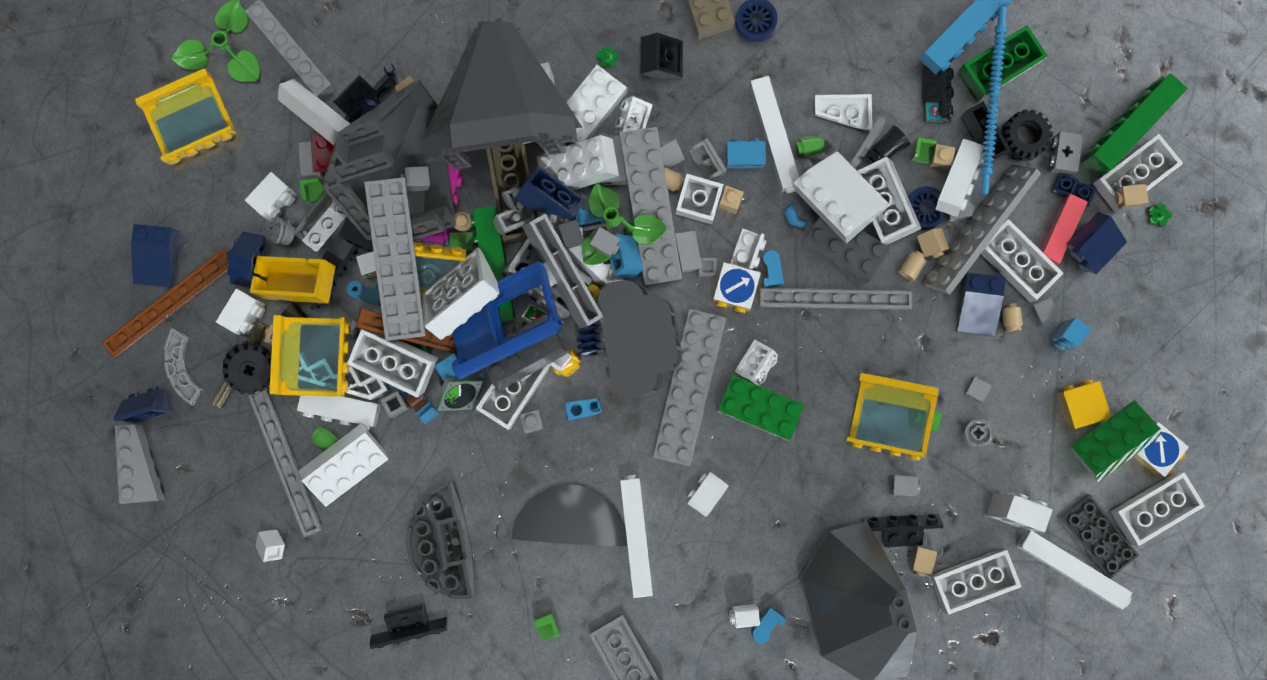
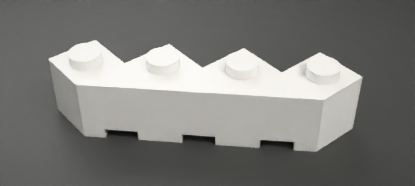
M538 212V213H536V214H537V217H539V216H541V215H543V214H545V213H543V212ZM546 213L554 229L563 220L561 216ZM579 227L583 237L582 227ZM582 244L566 250L574 265L592 278V283L596 286L604 287L611 282L623 280L621 277H614L611 264H585L582 256Z
M300 351L299 380L337 390L338 373L331 361L324 358L311 366L305 353ZM352 366L349 367V372L346 373L345 381H348V394L374 401L391 392L386 382L373 376L363 381L358 370Z

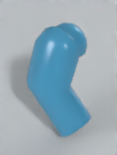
M787 205L784 211L787 222L790 225L805 230L808 221L798 217L795 205Z

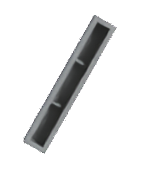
M261 0L256 1L245 10L316 97L323 101L336 91Z
M546 213L523 225L522 227L542 263L548 265L556 279L557 284L555 286L579 329L588 327L603 317L601 311Z

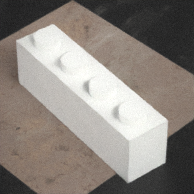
M963 139L938 199L936 210L958 217L960 210H965L968 202L965 199L966 195H971L974 187L971 184L972 180H977L980 169H977L978 165L984 162L982 160L984 157L982 154L984 152V145Z
M300 396L297 411L302 412V416L313 418L314 415H319L321 420L332 422L333 419L340 420L339 424L351 426V423L359 425L362 423L367 430H370V427H376L381 405L347 397Z

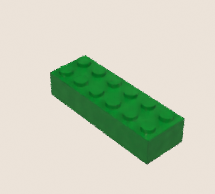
M1172 73L1166 77L1163 75L1147 88L1144 94L1135 100V104L1122 114V118L1109 128L1110 131L1096 142L1098 144L1085 153L1084 157L1086 159L1082 164L1097 178L1111 171L1188 88Z
M490 206L473 209V215H470L472 227L476 230V234H473L474 244L477 248L481 249L498 282L505 278L502 272L507 266V259L502 235L497 232L493 223L494 217L498 215L497 207ZM513 299L498 307L502 326L517 324Z

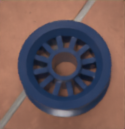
M746 0L741 4L736 14L735 27L738 34L744 40L752 43L767 40L771 37L777 25L776 9L767 0ZM757 17L761 22L754 23L751 19Z
M929 186L919 187L908 195L912 208L916 209L914 210L915 214H918L916 217L921 226L920 230H930L940 224L946 217L947 213L934 208L937 206L941 194L936 188ZM922 204L929 207L928 213L922 211Z

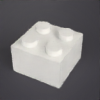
M270 172L245 201L261 216L271 222L273 218L282 215V210L295 201L297 194Z
M686 174L675 214L712 225L724 184Z
M235 289L216 323L235 334L247 337L254 329L257 319L263 316L266 304L241 290Z

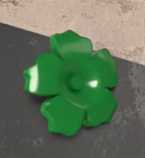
M606 45L602 48V51L598 50L596 53L597 60H600L598 65L605 68L607 64L610 68L615 67V59L619 58V53L615 50L611 51V46Z
M1160 204L1149 209V216H1152L1149 218L1151 224H1158L1160 227L1166 226L1167 219H1170L1172 215L1169 210H1165L1166 205Z

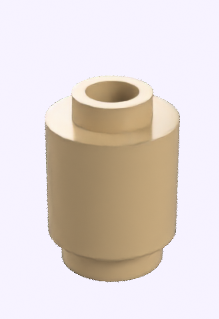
M665 167L668 190L680 192L685 178L681 177L682 174Z
M1017 304L1005 305V308L1001 310L1003 327H1005L1006 332L1021 331V326L1023 325L1021 307H1017Z

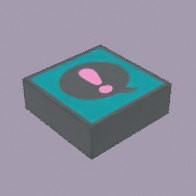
M942 102L924 103V122H944L942 119Z

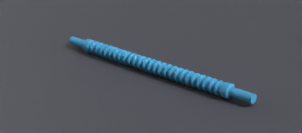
M1005 6L999 7L998 24L995 26L996 35H994V38L996 40H994V43L996 45L993 46L995 50L992 52L994 54L992 59L994 61L991 62L994 66L991 67V70H993L990 73L992 75L990 78L992 82L989 83L991 86L989 91L991 93L988 94L990 97L988 102L990 103L987 104L989 107L987 112L989 114L986 115L988 120L985 121L988 125L985 126L987 130L984 132L987 135L984 136V139H986L983 142L985 144L983 147L985 152L982 153L984 155L982 158L984 162L981 163L983 168L980 171L982 175L981 195H988L990 176L993 175V169L991 168L993 163L991 161H994L992 156L995 154L992 151L995 150L993 145L996 144L993 140L996 139L994 135L997 133L995 131L997 129L995 124L998 123L996 120L998 115L996 113L999 112L997 110L999 104L997 103L1000 101L998 99L1000 97L998 92L1001 91L999 88L1001 83L999 81L1002 80L1000 77L1002 72L1000 71L1003 70L1001 65L1004 64L1001 60L1004 59L1002 56L1005 53L1003 51L1005 49L1003 44L1006 43L1004 40L1006 35L1004 34L1007 33V26H1005L1007 7Z

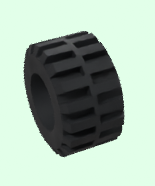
M1028 109L1022 112L1019 111L1004 123L1001 130L1004 139L1011 149V152L1007 155L1010 156L1012 154L1014 155L1013 159L1017 160L1020 158V161H1025L1027 159L1032 160L1043 153L1052 142V139H1050L1053 136V132L1050 131L1052 125L1047 123L1049 119L1047 117L1044 119L1041 112L1036 114V110L1028 112ZM1018 127H1027L1033 132L1034 144H1026L1019 139Z

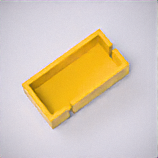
M257 256L254 273L267 279V282L253 276L249 293L264 300L329 304L336 266L324 259L307 260L305 258Z

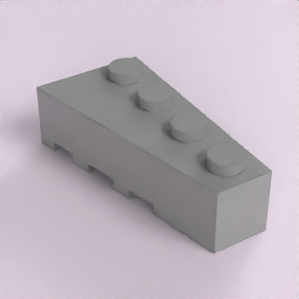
M143 425L115 426L119 504L166 500L160 487V479L157 477L154 468V460L149 452L150 448Z

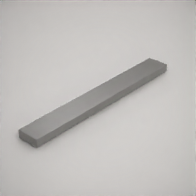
M759 288V307L912 310V290Z
M265 387V390L261 393L258 391L255 392V395L248 394L247 396L303 537L305 538L322 531L323 528L306 485L301 481L298 465L268 389Z

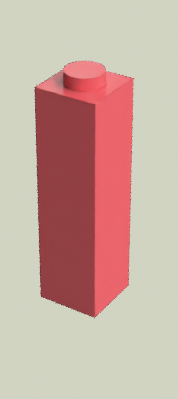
M1072 194L1064 197L1041 248V251L1055 265L1061 263L1068 247L1067 243L1071 240L1087 205V201Z

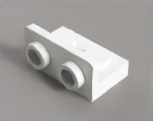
M634 96L626 98L621 104L620 109L622 111L615 123V134L645 129L652 104Z
M742 228L730 264L753 270V268L757 269L760 258L757 257L759 250L763 251L767 241L763 239L765 234H757Z
M754 339L734 372L760 386L766 380L770 368L776 364L778 354L773 349Z

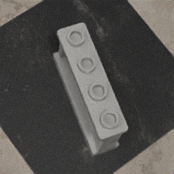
M324 191L295 226V235L317 252L345 219L346 215Z
M528 236L524 238L521 246L503 270L502 275L505 278L516 273L515 267L518 263H525L530 266L540 261ZM526 248L530 250L528 259L520 258ZM577 268L585 285L589 286L593 279ZM540 286L524 293L535 298L540 306L547 307ZM551 287L558 316L560 319H564L571 313L567 306H562L556 302L557 298H560L562 302L564 300L557 288Z

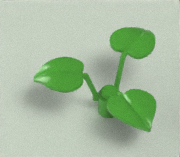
M230 0L218 10L215 22L222 31H216L212 34V42L209 43L210 45L206 51H204V46L201 42L190 39L184 41L171 57L180 67L190 71H198L208 64V59L205 55L215 46L219 50L226 49L234 58L229 61L227 66L228 73L234 80L239 82H256L260 77L258 60L251 52L242 50L236 56L229 47V40L226 34L229 31L233 33L242 32L248 24L247 13L239 0Z
M597 183L595 184L590 195L589 207L595 217H604L606 231L609 232L610 227H617L622 222L628 228L634 230L633 238L641 245L653 244L666 232L667 228L664 223L651 215L637 216L634 220V226L624 220V217L619 215L618 209L621 203L619 195L612 189ZM593 234L587 236L582 244L583 262L588 265H597L609 260L611 256L606 257L587 246Z

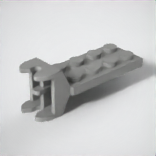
M624 615L589 634L614 680H659Z

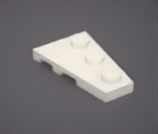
M872 94L815 95L814 114L827 120L870 132L873 127Z

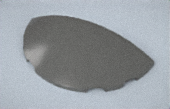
M448 482L430 491V494L423 501H420L414 509L411 526L407 528V554L415 574L422 578L426 583L425 586L430 590L449 596L452 599L474 598V572L470 540L458 496L452 482Z
M559 485L537 494L525 505L520 515H518L512 532V539L627 546L625 524L616 507L607 498L597 493V491L581 485Z

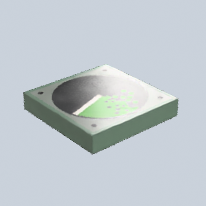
M446 377L435 405L436 410H472L483 383L482 378L465 377L459 379L458 377Z

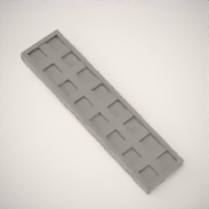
M652 127L620 132L619 139L633 223L637 216L645 214L658 218L667 228L666 232L653 244L641 245L637 243L643 265L644 285L680 280L682 279L658 128Z
M1014 164L1006 170V173L996 183L994 189L984 199L982 205L973 214L970 221L950 244L949 249L938 260L933 270L928 273L927 278L923 281L926 287L949 295L952 293L1040 176L1039 170Z
M405 177L364 182L385 340L426 336Z
M689 309L681 340L682 360L673 373L653 458L691 466L726 322L725 317Z

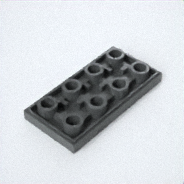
M1090 494L1084 496L1058 518L1100 571L1109 579L1139 556Z

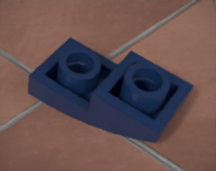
M1060 173L1053 191L1063 197L1069 194L1087 201L1086 206L1089 207L1097 188L1078 182L1079 179Z

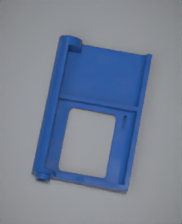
M537 261L498 281V296L493 301H489L478 313H474L469 317L466 323L454 329L453 337L458 359L452 362V369L459 379H463L561 332L563 324L558 316L547 271L542 262ZM541 285L549 314L547 320L511 338L505 339L498 307Z

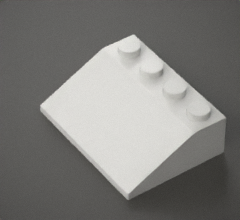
M838 151L807 170L793 182L794 190L846 244L890 206Z
M479 247L470 253L465 261L459 262L422 293L424 327L440 340L451 335L454 329L466 323L469 317L474 313H478L489 301H493L499 294L498 282Z

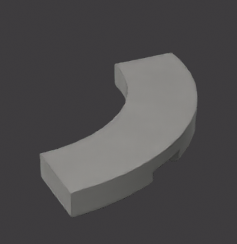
M880 117L851 161L850 165L855 170L863 161L886 123L884 118Z
M171 327L164 346L165 372L175 392L184 401L194 406L203 388L192 380L186 368L185 350L190 337Z

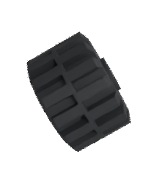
M243 342L240 345L236 344L226 353V357L223 360V375L225 382L230 385L233 391L237 390L239 394L243 395L244 393L255 395V392L260 391L261 393L267 385H270L271 353L264 346L262 347L255 342ZM246 365L254 367L252 368V373H249L248 371L244 372V370L246 369Z

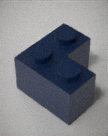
M242 231L239 238L235 239L232 249H229L227 252V260H229L227 274L230 275V284L251 288L253 276L259 278V275L254 273L257 256H263L265 252V236Z

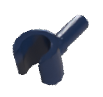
M391 64L393 70L391 72H387L386 68L384 67V72L386 75L392 78V81L396 86L399 84L396 77L397 70L394 67V65Z

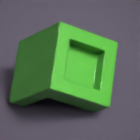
M918 137L913 143L911 161L930 164L933 148L937 141Z
M320 178L301 180L302 199L307 204L315 203L324 192V182Z
M450 233V248L456 246L466 249L467 254L472 253L475 250L474 233Z
M552 612L534 619V626L538 629L542 641L561 635Z

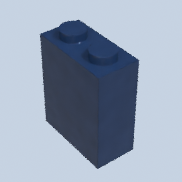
M1097 212L1067 245L1071 250L1070 254L1079 262L1081 270L1097 274L1127 241L1111 216Z

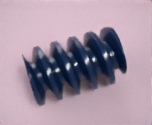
M593 323L588 327L576 330V333L581 335L576 338V341L582 342L577 345V348L583 350L578 353L579 357L600 356L596 352L602 349L596 347V344L600 343L601 340L595 339L600 333L594 330L599 328L600 325Z

